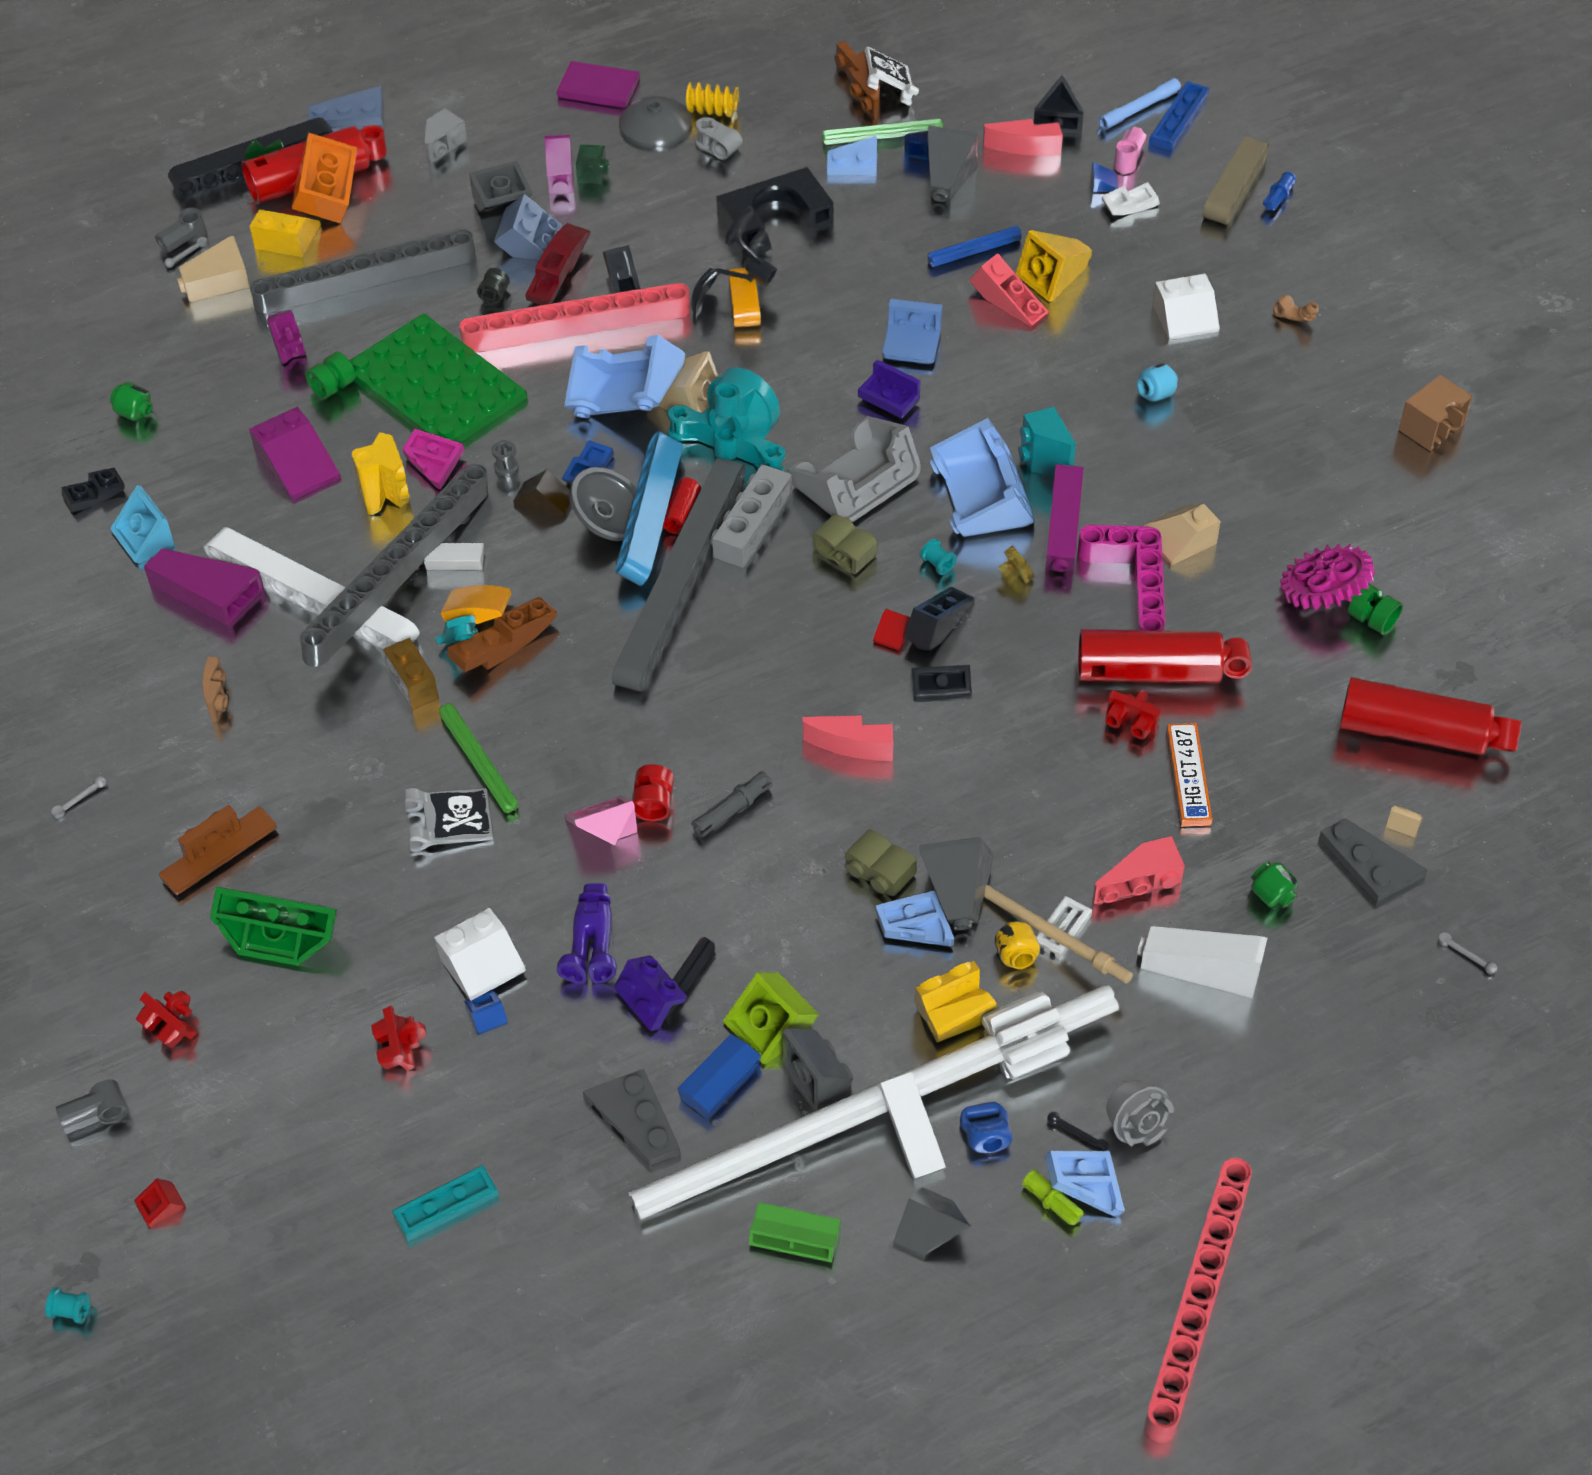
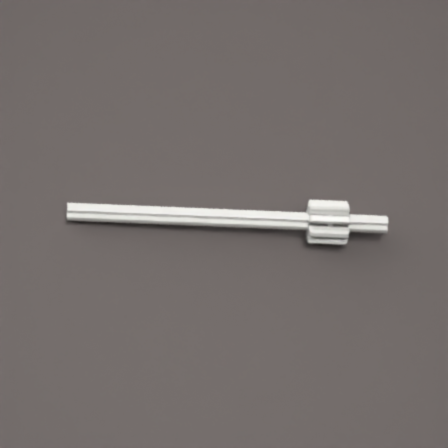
M1109 985L1101 986L1053 1008L1050 998L1044 992H1034L982 1016V1024L985 1028L983 1030L984 1038L893 1078L912 1072L920 1097L999 1063L1001 1072L1007 1078L1017 1079L1067 1057L1070 1052V1048L1066 1043L1069 1040L1067 1033L1118 1011L1119 1004L1114 998V992ZM879 1084L874 1085L629 1192L630 1200L638 1218L642 1220L888 1112Z

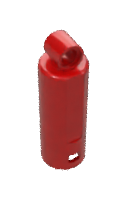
M377 125L366 126L361 131L355 126H350L322 135V137L357 147L353 173L368 169L370 160H380L387 154L384 130ZM306 141L242 161L241 165L246 185L257 205L294 193Z
M1080 629L1078 646L1079 681L1219 684L1222 680L1223 672L1230 678L1238 679L1247 676L1252 670L1250 648L1247 641L1242 638H1230L1224 642L1223 635L1216 631Z
M1350 677L1340 729L1483 756L1487 747L1517 752L1523 722L1494 716V707L1492 705Z

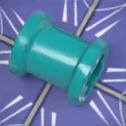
M936 538L929 540L920 551V558L924 561H929L935 566L936 572L940 575H945L951 571L957 562V556L952 552L948 553L941 547V542Z
M54 1287L47 1297L45 1315L51 1319L57 1316L71 1318L74 1320V1323L82 1324L89 1314L91 1306L90 1294L82 1292L76 1295L63 1292L62 1288Z

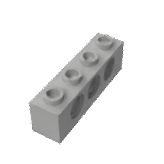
M762 464L756 474L753 473L750 476L748 486L744 492L738 494L734 507L731 511L728 510L726 512L722 525L719 529H715L711 536L710 544L713 545V558L741 568L745 567L792 494V474Z

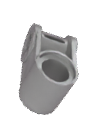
M704 117L696 122V130L698 131V137L695 141L696 147L714 155L720 160H726L743 143L738 131L712 118Z

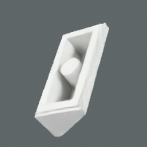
M441 543L424 558L426 570H483L484 543Z

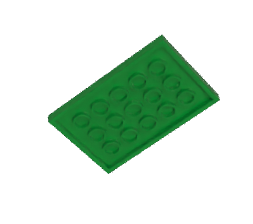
M422 313L349 360L356 372L357 378L355 382L413 428L462 443L527 399V391L425 313Z

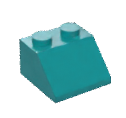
M1055 407L1024 414L1023 426L1020 427L1021 446L1018 447V453L1021 461L1026 462L1030 471L1054 479L1056 464L1074 466L1076 442Z

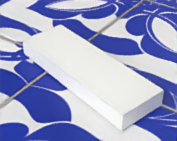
M912 1072L879 1083L912 1178L916 1179L945 1168L943 1157Z

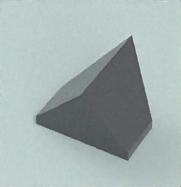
M922 1187L908 1199L893 1245L921 1258H925L927 1253L966 1230L971 1225L953 1200Z

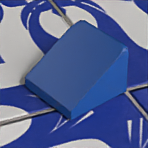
M1092 162L1091 181L1093 192H1111L1118 189L1116 172Z
M495 991L486 992L471 1001L469 999L464 1001L478 1033L507 1023L503 1004Z

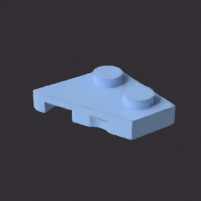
M877 136L828 150L827 175H876Z
M935 890L875 905V913L885 938L943 946L954 945V936Z
M1050 1151L1045 1156L1052 1188L1112 1216H1120L1125 1211L1110 1151Z

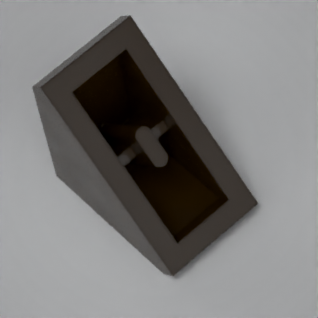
M546 469L524 481L513 503L514 505L565 518L571 507L570 490Z

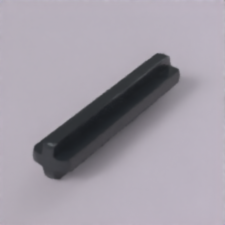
M706 937L699 939L672 979L685 994L715 951L714 941ZM677 1005L671 1006L667 1017L673 1013Z

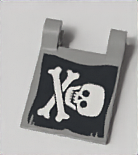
M415 788L405 790L406 812L413 813L424 808L426 829L420 827L409 828L410 851H421L437 844L493 840L487 788L430 793Z

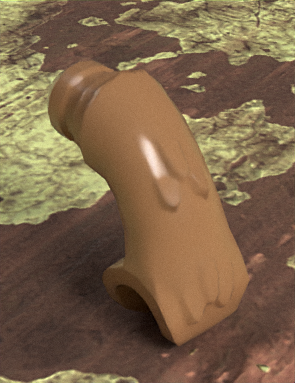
M1289 295L1281 296L1273 306V313L1276 316L1299 322L1315 320L1316 314L1319 311L1318 304L1315 302H1309L1302 308L1298 307Z

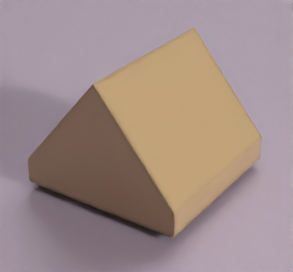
M1394 805L1390 811L1386 828L1415 838L1424 816L1421 813Z

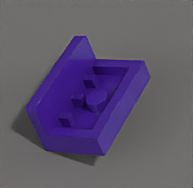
M876 360L873 363V374L858 388V397L893 415L903 418L920 400L921 382L912 375H908L889 364Z
M650 955L627 960L614 986L617 993L650 1031L660 1029L671 1006L684 1003L687 998L678 984L665 972L659 962Z

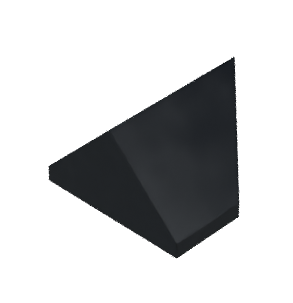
M1063 74L1035 107L1033 123L1034 125L1059 122L1061 132L1082 134L1084 111Z

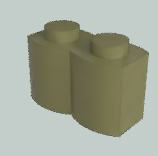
M834 514L813 533L812 547L822 556L834 560L841 568L852 574H857L877 555L878 542L874 535L868 531L855 528L852 521L846 517Z
M870 829L845 852V864L849 873L856 878L861 877L870 881L872 887L881 894L886 893L894 897L917 873V860L909 852L891 844L881 834Z

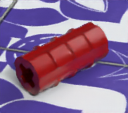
M682 478L677 482L672 492L673 495L669 500L663 528L669 533L680 534L701 491L700 484L694 479Z

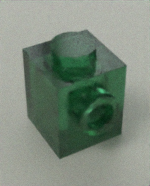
M580 144L575 163L577 183L602 184L604 174L608 175L609 160L606 159L605 146Z

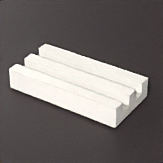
M1065 896L1047 921L1055 926L1068 907L1073 908L1059 926V929L1065 932L1078 913L1081 912L1082 914L1068 932L1069 935L1076 938L1091 918L1092 909ZM1039 931L1036 938L1039 945L1044 947V952L1048 954L1053 952L1055 957L1061 960L1068 948L1061 944L1058 946V942L1052 938L1050 940L1045 939L1047 935Z

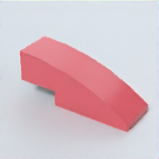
M1033 119L989 123L984 124L983 146L1012 154L1061 155L1063 135L1059 122L1034 125Z
M862 715L802 717L803 740L835 754L852 758L893 761L894 742L892 724L863 725Z

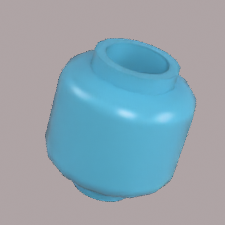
M1164 363L1157 364L1140 372L1137 380V389L1139 394L1146 400L1151 402L1159 401L1175 393L1178 377L1170 366Z

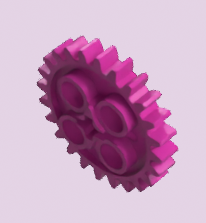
M1337 544L1334 549H1330V546L1326 545L1322 551L1315 548L1313 554L1305 552V558L1303 559L1295 558L1296 565H1287L1288 571L1282 572L1283 578L1280 579L1284 598H1287L1288 603L1293 602L1294 607L1302 605L1303 610H1306L1313 606L1314 610H1317L1321 605H1324L1326 609H1329L1333 603L1341 606L1342 600L1350 602L1352 601V595H1362L1360 589L1369 588L1368 583L1374 581L1372 575H1375L1371 556H1368L1366 550L1361 551L1359 546L1352 549L1351 544L1344 548Z

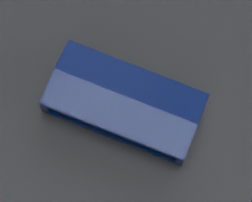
M730 1034L677 1088L680 1100L707 1119L759 1065L761 1055L747 1043Z

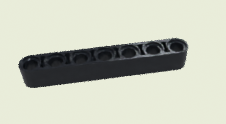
M319 117L255 138L254 140L258 141L265 148L280 139L285 148L306 141L308 133L322 136L333 132L325 119ZM252 140L172 167L168 173V178L177 194L187 198L243 179L244 175L241 164L242 161L246 160L245 152Z

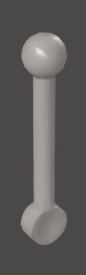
M200 237L196 244L173 258H167L165 266L172 268L175 262L199 247L208 246L207 238Z
M102 776L97 777L92 785L64 805L53 807L51 810L53 817L56 819L62 818L68 808L95 789L104 787L106 779Z
M1443 932L1439 935L1438 942L1440 945H1449L1483 966L1488 974L1497 972V965L1494 962H1486L1452 940L1449 933Z

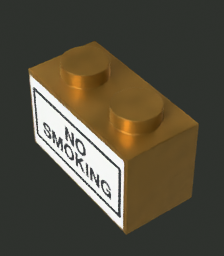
M410 638L383 649L388 672L412 710L439 699L435 676Z

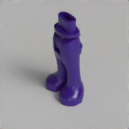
M585 884L583 893L579 895L573 920L571 954L561 956L557 962L558 975L573 983L586 982L587 949L590 936H594L593 952L588 968L591 981L594 983H604L616 975V961L609 955V936L612 919L611 897L608 894V886L606 884Z

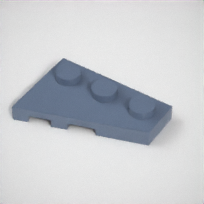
M378 86L308 106V120L319 117L323 118L331 128L382 124V87Z

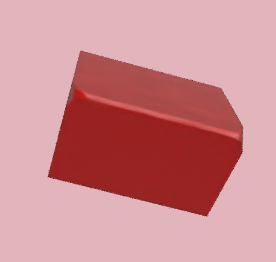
M885 609L875 632L873 642L900 651L906 640L904 637L910 617Z
M156 1178L134 1200L147 1226H153L185 1207V1203L175 1185L171 1181Z

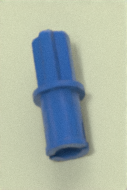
M1284 172L1278 182L1270 187V193L1263 201L1266 211L1276 210L1279 204L1287 199L1289 190L1296 183L1294 174Z

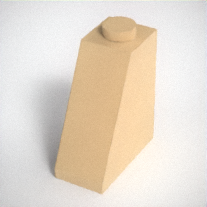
M234 236L226 238L179 267L182 278H178L177 282L181 294H187L189 303L250 288L246 269Z

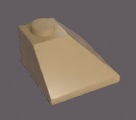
M1205 504L1183 505L1141 526L1154 527L1159 530L1162 536L1163 558L1172 566L1216 545L1221 521Z

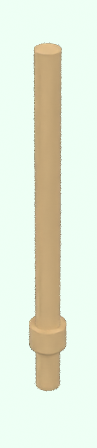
M989 885L986 886L984 898L1092 963V967L1103 974L1109 973L1125 984L1131 980L1133 973L1115 963L1112 956L1104 951L1097 952Z

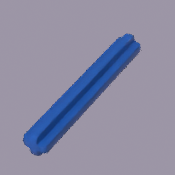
M1013 226L929 252L927 260L931 267H937L1020 241L1022 239V232L1018 226Z

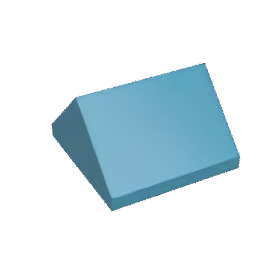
M137 485L110 530L133 561L140 564L154 557L162 548L170 549L175 545L167 519L145 490Z

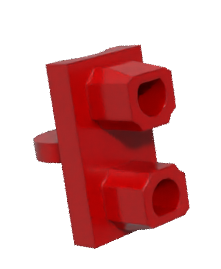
M1113 690L1109 695L1105 723L1114 728L1120 727L1123 721L1131 724L1130 733L1134 737L1143 740L1149 733L1155 735L1158 731L1161 710L1155 708L1154 704L1147 702L1148 693L1143 690L1139 692L1137 697L1131 694L1124 695Z
M179 991L174 995L171 992H167L163 997L167 1002L166 1005L144 992L139 1000L145 1005L135 1020L148 1030L153 1031L163 1019L166 1024L157 1033L156 1037L172 1049L184 1036L191 1040L198 1032L179 1017L181 1014L188 1017L192 1013V1010L188 1007L191 997L185 991Z
M392 1006L382 1009L384 1018L371 1025L376 1041L380 1044L389 1041L388 1046L377 1050L378 1062L386 1070L401 1065L406 1071L415 1068L412 1049L418 1048L419 1041L426 1036L425 1025L415 1022L414 1017L404 1018L395 1015Z

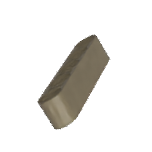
M1247 136L1243 138L1209 195L1203 209V218L1228 225L1264 164L1269 151V143Z

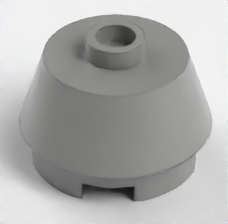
M1130 1080L1121 1084L1113 1091L1107 1101L1106 1112L1114 1133L1120 1141L1128 1143L1130 1146L1141 1142L1148 1146L1157 1141L1167 1131L1168 1128L1164 1124L1169 1113H1174V1107L1163 1089L1139 1080Z

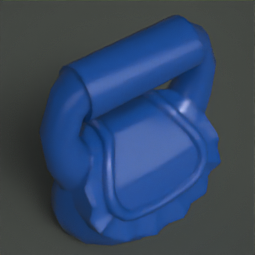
M995 1101L966 1106L961 1111L960 1124L967 1133L969 1146L978 1153H993L1007 1148L1012 1143L1013 1134L1009 1127L1008 1113L1001 1104ZM999 1114L998 1118L993 1117L992 1119L975 1122L969 1121V1119Z

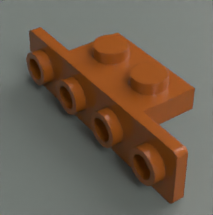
M227 805L220 811L214 812L208 819L196 827L187 830L184 835L178 838L183 857L161 871L159 876L173 893L178 895L277 828L276 822L261 807L255 808L238 820L236 812L230 805Z

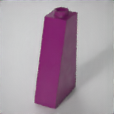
M1056 464L1046 568H1052L1058 572L1074 570L1084 467Z
M164 548L154 557L150 558L144 566L149 585L226 626L264 590L261 575L257 569Z

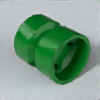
M339 351L325 358L323 363L319 362L305 372L306 380L312 391L323 400L337 393L338 387L343 389L357 378L353 365Z
M1368 583V589H1360L1362 595H1355L1348 608V615L1362 623L1368 621V627L1381 635H1385L1399 619L1403 610V603L1390 595L1383 597V591Z

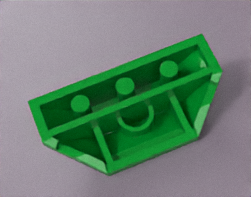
M216 887L210 919L218 926L223 936L238 955L300 966L332 941L337 909L261 893Z

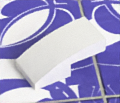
M1148 182L1130 191H1127L1122 186L1101 196L1102 201L1112 215L1134 214L1160 205L1159 197Z

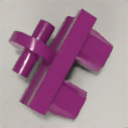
M291 310L283 313L277 312L268 316L266 322L282 364L288 362L293 357L307 354Z

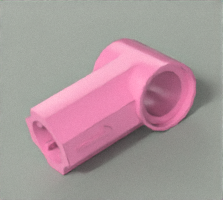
M1133 126L1132 129L1126 131L1122 141L1117 143L1114 161L1116 171L1124 174L1135 171L1137 159L1147 140V135L1142 131V128Z

